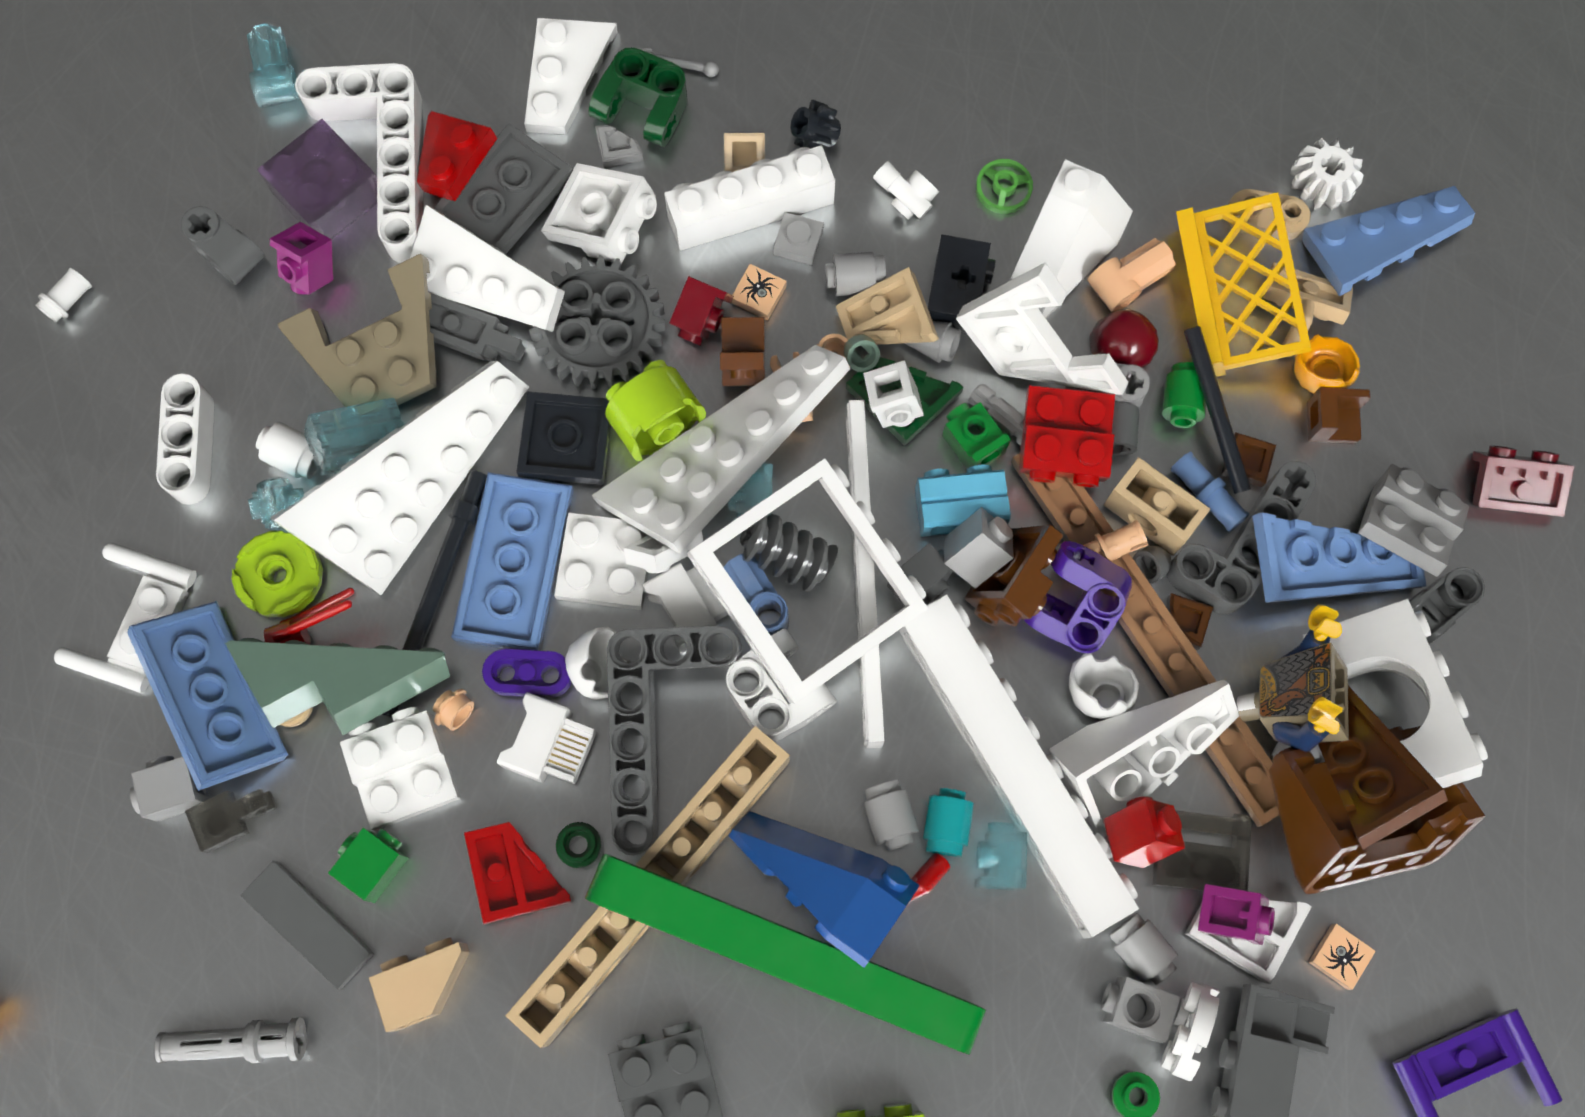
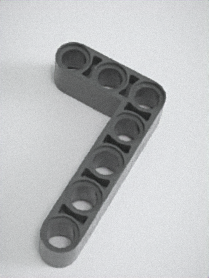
M698 626L625 629L615 633L608 642L607 682L612 839L616 848L626 855L634 856L643 853L654 844L658 836L654 670L719 668L732 665L741 655L742 644L736 632L727 627ZM718 634L727 635L732 641L733 646L730 655L722 660L713 658L708 649L710 640ZM677 635L684 639L687 650L681 660L673 662L666 657L664 644L670 637ZM630 637L637 639L641 645V655L633 663L625 662L619 653L621 643ZM631 682L637 684L643 694L641 703L634 709L625 706L620 696L623 687ZM629 728L637 729L644 738L643 748L637 754L626 751L622 744V736ZM629 774L638 775L644 781L645 793L642 798L633 799L624 792L623 783ZM634 820L644 825L647 832L644 843L633 844L625 837L624 830L628 821Z

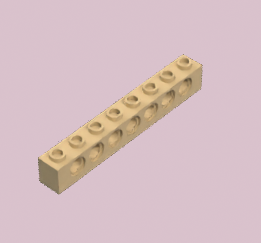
M754 726L635 865L686 885L790 763V755L759 728ZM599 906L505 1016L538 1047H548L650 926Z

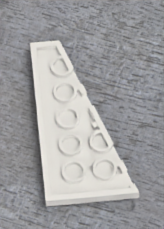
M818 345L812 346L594 493L592 497L600 507L680 554L850 370L846 358Z
M490 361L452 388L449 394L432 406L425 407L411 421L387 434L342 466L339 472L322 484L311 488L303 494L304 497L287 509L280 510L270 519L369 589L382 595L526 393L529 386L500 362Z

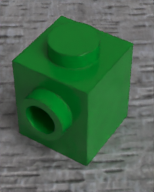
M362 828L359 833L353 832L342 843L338 850V855L341 857L328 874L362 900L376 903L409 858L399 851L403 843L385 829L380 828L375 833Z

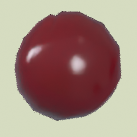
M1131 309L1117 310L1102 318L1096 323L1090 334L1092 355L1109 353L1117 364H1133L1142 368L1150 364L1158 351L1159 338L1156 328L1145 315Z

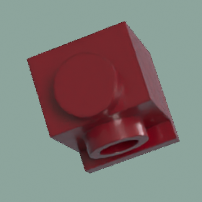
M688 276L669 324L680 328L678 337L701 346L703 339H708L710 332L716 333L721 325L724 310L720 308L723 301L731 304L734 296Z

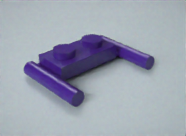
M1517 1008L1505 1011L1497 1017L1487 1018L1409 1053V1056L1392 1062L1418 1117H1439L1432 1103L1433 1101L1439 1100L1520 1062H1523L1544 1106L1555 1105L1563 1100Z

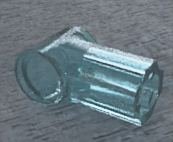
M268 23L253 26V30L247 34L253 65V72H249V78L258 106L265 108L301 100L296 92L295 82L297 77L289 61L285 36L281 27L270 26Z

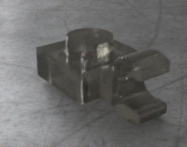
M258 789L236 800L233 792L225 791L185 810L200 852L209 853L249 834L245 820L264 815L276 809L277 806L271 791L264 793L262 789Z

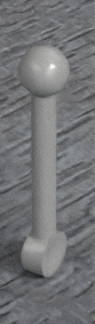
M648 47L640 49L672 62L681 68L704 72L708 77L716 76L719 71L718 65L713 61L703 64L654 54L653 50Z

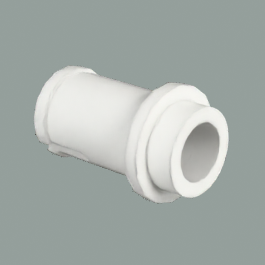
M72 268L67 270L68 272L46 295L41 293L38 296L41 300L36 304L37 308L55 322H58L61 317L66 319L69 316L67 311L92 287L81 274Z

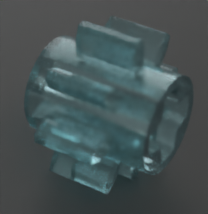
M284 477L263 480L256 485L257 491L252 492L253 498L248 499L251 518H261L262 524L267 529H284L270 518L280 510L287 509L304 497L303 488L293 489V484L290 483L288 478Z

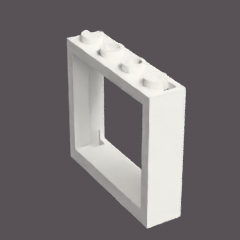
M826 459L808 469L687 553L691 562L789 703L794 704L928 610V607L922 600L926 597V593L921 584L912 575L906 577L897 563L901 560V557L894 545L887 538L880 539L871 526L875 523V519L868 507L862 501L857 503L854 501L846 489L850 485L846 475L837 464L834 463L830 466ZM819 480L905 607L801 680L713 552Z

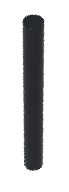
M1196 326L1184 331V335L1233 492L1237 494L1250 490L1248 477L1201 327Z

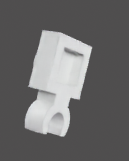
M702 531L680 554L648 535L624 547L626 564L644 568L649 573L665 572L671 568L672 564L687 557V551L692 550L703 542Z

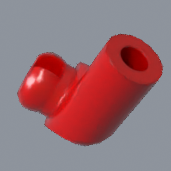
M938 853L932 854L911 878V880L920 885L911 900L930 893L950 870L949 862Z

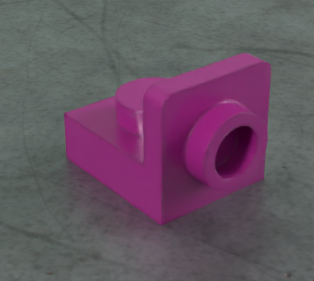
M1205 884L1198 931L1263 945L1264 935L1271 936L1275 920V910L1273 907H1269V899L1261 893Z

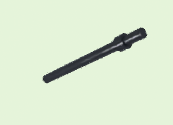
M470 471L460 500L456 499L449 514L452 521L402 650L419 651L422 649L469 525H474L479 512V508L476 505L487 475L480 471ZM400 705L381 715L392 718V715L398 712Z

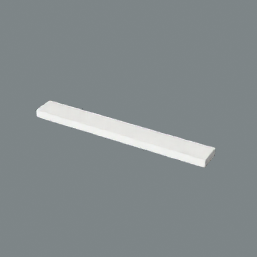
M849 400L845 417L850 495L856 503L862 501L871 512L864 400ZM852 529L858 639H860L878 626L873 558ZM878 644L859 658L863 739L866 748H882L884 743Z

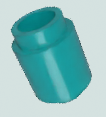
M940 788L939 795L929 796L923 839L927 840V852L962 857L963 847H967L969 842L974 807L973 802L965 800L966 792Z

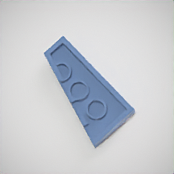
M1452 186L1306 228L1303 232L1302 242L1340 297L1351 291L1353 284L1362 279L1369 281L1380 275L1382 269L1395 261L1402 263L1413 257L1415 250L1427 245L1431 247L1470 226L1475 212L1457 188Z
M1263 512L1252 515L1265 602L1408 590L1427 586L1425 573L1422 568L1360 534L1351 533L1348 529L1311 525L1312 522L1298 519L1276 518V515Z

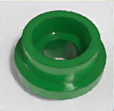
M1127 1072L1121 1075L1114 1083L1112 1101L1115 1109L1123 1117H1152L1159 1107L1160 1093L1156 1083L1148 1075L1140 1072ZM1136 1087L1141 1088L1144 1092V1101L1138 1106H1134L1129 1099L1131 1090Z

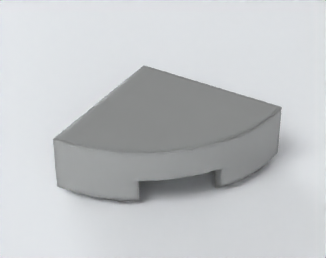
M595 126L604 168L644 161L641 148L634 138L616 130V127Z

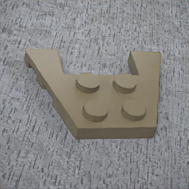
M421 253L387 269L402 309L330 344L319 313L312 308H308L278 323L282 333L358 421L365 422L437 387L434 334L430 332L429 320L432 300L427 286V273H430V266L427 257Z

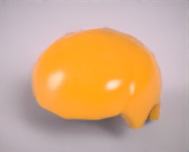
M1316 334L1310 339L1311 351L1295 355L1294 375L1300 386L1312 394H1315L1320 387L1348 389L1355 383L1360 374V361L1357 353L1351 344L1338 337H1322Z

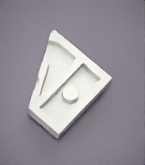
M1269 900V907H1273L1275 910L1273 931L1271 936L1264 935L1263 945H1257L1245 940L1198 931L1201 903L1185 935L1261 982L1271 984L1312 906L1304 902Z

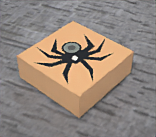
M749 264L732 294L734 298L731 304L759 317H765V320L768 321L786 289L787 281Z
M1331 924L1308 963L1345 989L1353 990L1376 951L1338 924Z

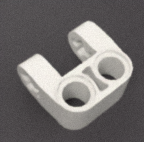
M782 629L771 635L786 659L799 649V646L787 629ZM752 649L734 662L726 674L729 696L751 729L756 726L774 742L806 726L837 702L828 687L823 683L797 703L788 704ZM743 673L754 675L759 681L758 686L751 692L739 691L734 686L735 679ZM768 709L778 710L784 717L783 724L776 729L764 728L758 720L760 714Z

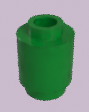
M1179 362L1171 367V372L1166 375L1162 416L1175 427L1190 428L1204 420L1206 402L1193 362Z

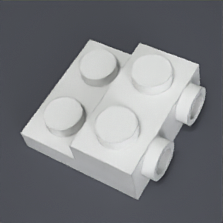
M577 163L541 232L550 241L581 247L588 257L598 259L599 255H601L605 261L614 262L616 258H619L622 264L626 254L634 253L638 247V231L644 219H651L655 214L657 207L656 194L643 176Z
M418 707L400 710L392 715L393 723L379 728L376 727L375 723L363 724L349 732V739L340 742L352 783L358 787L371 830H379L380 828L461 799L437 725L434 722V716L427 710L419 712Z

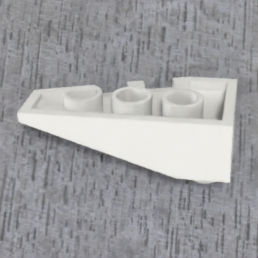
M1065 159L1010 279H1015L1046 262L1068 295L1080 282H1083L1091 274L1092 270L1105 257H1108L1115 250L1133 210L1103 175ZM1058 306L1046 307L1043 312L1044 317L1047 318Z
M1223 679L1088 725L1051 747L1049 751L1059 763L1064 773V778L1061 779L1071 795L1076 794L1080 798L1088 812L1087 821L1094 832L1101 834L1104 838L1107 836L1104 818L1126 808V803L1134 798L1149 796L1163 782L1169 786L1179 776L1175 770L1191 754H1201L1239 717V713L1230 685Z

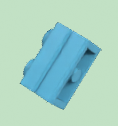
M975 465L967 468L966 473L950 475L948 469H933L925 472L924 477L917 479L915 497L921 537L949 534L981 507L994 518H1002L1007 524L1011 519L1004 469L992 471V466Z

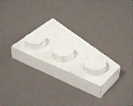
M537 18L524 122L526 132L567 135L586 97V89L594 73H598L603 63V55L609 43H613L618 33L617 23Z

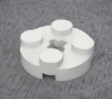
M1191 982L1185 999H1180L1173 1020V1025L1179 1027L1174 1040H1169L1161 1062V1067L1169 1070L1172 1075L1187 1081H1191L1194 1078L1201 1062L1192 1058L1194 1052L1199 1054L1202 1047L1207 1048L1219 1007L1220 998L1217 995L1220 991L1203 983Z

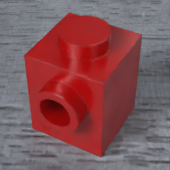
M1142 796L1134 798L1126 803V808L1103 819L1114 862L1144 868L1185 848L1181 834L1182 823L1175 811L1174 805L1153 800L1152 797Z

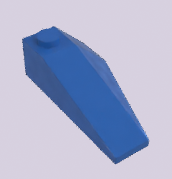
M751 811L743 817L728 835L765 875L777 876L789 890L785 897L794 907L803 904L818 920L814 928L825 940L864 968L920 886L911 880L903 869L889 864L880 857Z

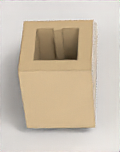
M450 937L424 947L425 956L409 961L408 956L403 955L380 964L382 972L369 977V981L386 1032L399 1031L441 1014L470 953L467 943L458 942L453 944Z

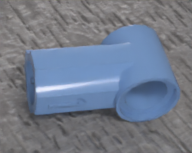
M743 554L729 560L724 569L757 617L766 609H774L781 614L779 620L770 625L763 624L768 633L773 635L782 629H788L789 614L786 602L777 594L764 571L758 568V561L755 556L749 562L743 561Z

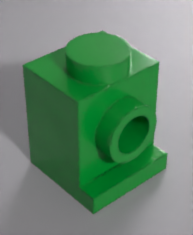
M981 402L971 408L967 403H963L946 416L949 422L945 424L942 436L966 469L975 465H988L1006 453L1011 439L1007 433L1004 434ZM975 425L981 434L973 435L969 432L968 428Z

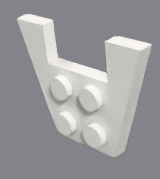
M1046 262L962 306L956 320L998 375L1123 395L1129 382L1110 354L1072 356L1039 310L1042 307L1062 305L1067 295Z

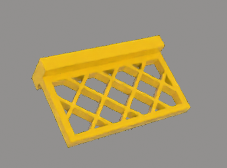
M1279 193L1194 213L1193 207L1176 211L1197 324L1201 327L1216 377L1226 375L1225 370L1310 352L1311 344ZM1272 207L1274 220L1265 232L1246 223L1254 211ZM1224 219L1234 226L1223 242H1220L1207 235L1205 223ZM1241 229L1259 239L1248 256L1229 247ZM1276 229L1278 232L1279 240L1272 237V234L1275 232ZM1266 243L1282 252L1283 257L1273 270L1254 261ZM1210 246L1217 249L1213 256H1211ZM1224 253L1242 263L1230 281L1214 272V266ZM1249 267L1267 277L1255 295L1236 285ZM1284 267H1285L1287 279L1284 278L1283 276L1279 275L1280 272L1283 270ZM1274 281L1290 290V297L1281 309L1262 300V297ZM1217 283L1225 287L1220 293V295L1218 292ZM1231 291L1250 301L1238 319L1222 311L1221 305ZM1256 306L1275 315V318L1263 334L1244 324ZM1292 306L1294 309L1295 318L1287 314V312L1290 310ZM1283 320L1298 329L1300 341L1281 345L1269 337ZM1225 322L1232 325L1228 333L1226 332ZM1239 330L1258 340L1249 353L1231 356L1229 343ZM1264 344L1270 347V348L1261 350V348L1264 346Z

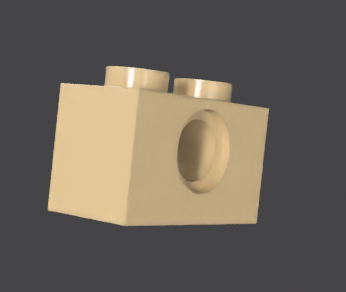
M1139 457L1104 503L1106 508L1128 524L1138 520L1145 536L1173 556L1186 543L1210 511L1209 507Z

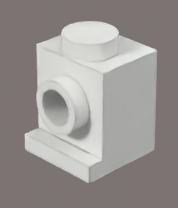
M905 360L863 373L871 410L873 413H876L883 428L892 425L904 427L911 424L915 418L924 416L918 388ZM901 380L902 388L882 393L879 387Z

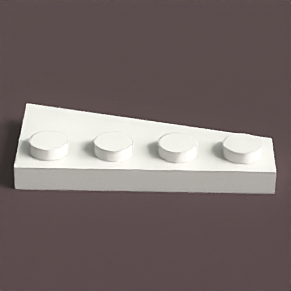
M428 205L425 206L410 258L420 253L427 257L430 266V273H427L429 293L553 332L564 297V290L510 258L498 248L480 239L468 229L450 220L438 210Z

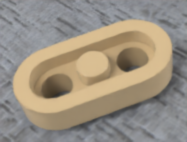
M1243 189L1232 196L1228 205L1273 193ZM1279 194L1288 240L1299 237L1309 224L1310 210L1303 200L1294 196ZM1272 207L1254 211L1246 223L1265 232L1274 220ZM1285 211L1293 213L1296 218L1287 216ZM1227 222L1230 225V227L1233 228L1234 225ZM1242 229L1240 230V233L1249 234ZM1277 229L1272 234V237L1275 239H1279Z

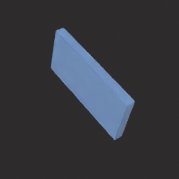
M488 472L451 638L454 641L503 649L541 650L567 517L574 491L571 485Z
M217 601L129 626L127 634L198 791L285 760L288 753L276 728H272L225 645L226 642L235 640Z

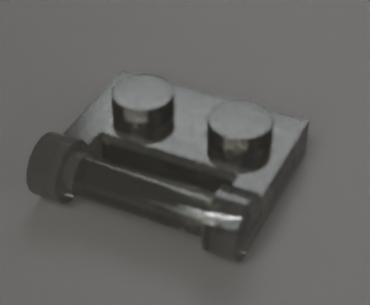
M1175 810L1180 817L1182 829L1231 835L1232 848L1184 841V849L1154 863L1152 885L1204 892L1205 884L1248 891L1251 844L1250 815L1235 813L1233 817Z

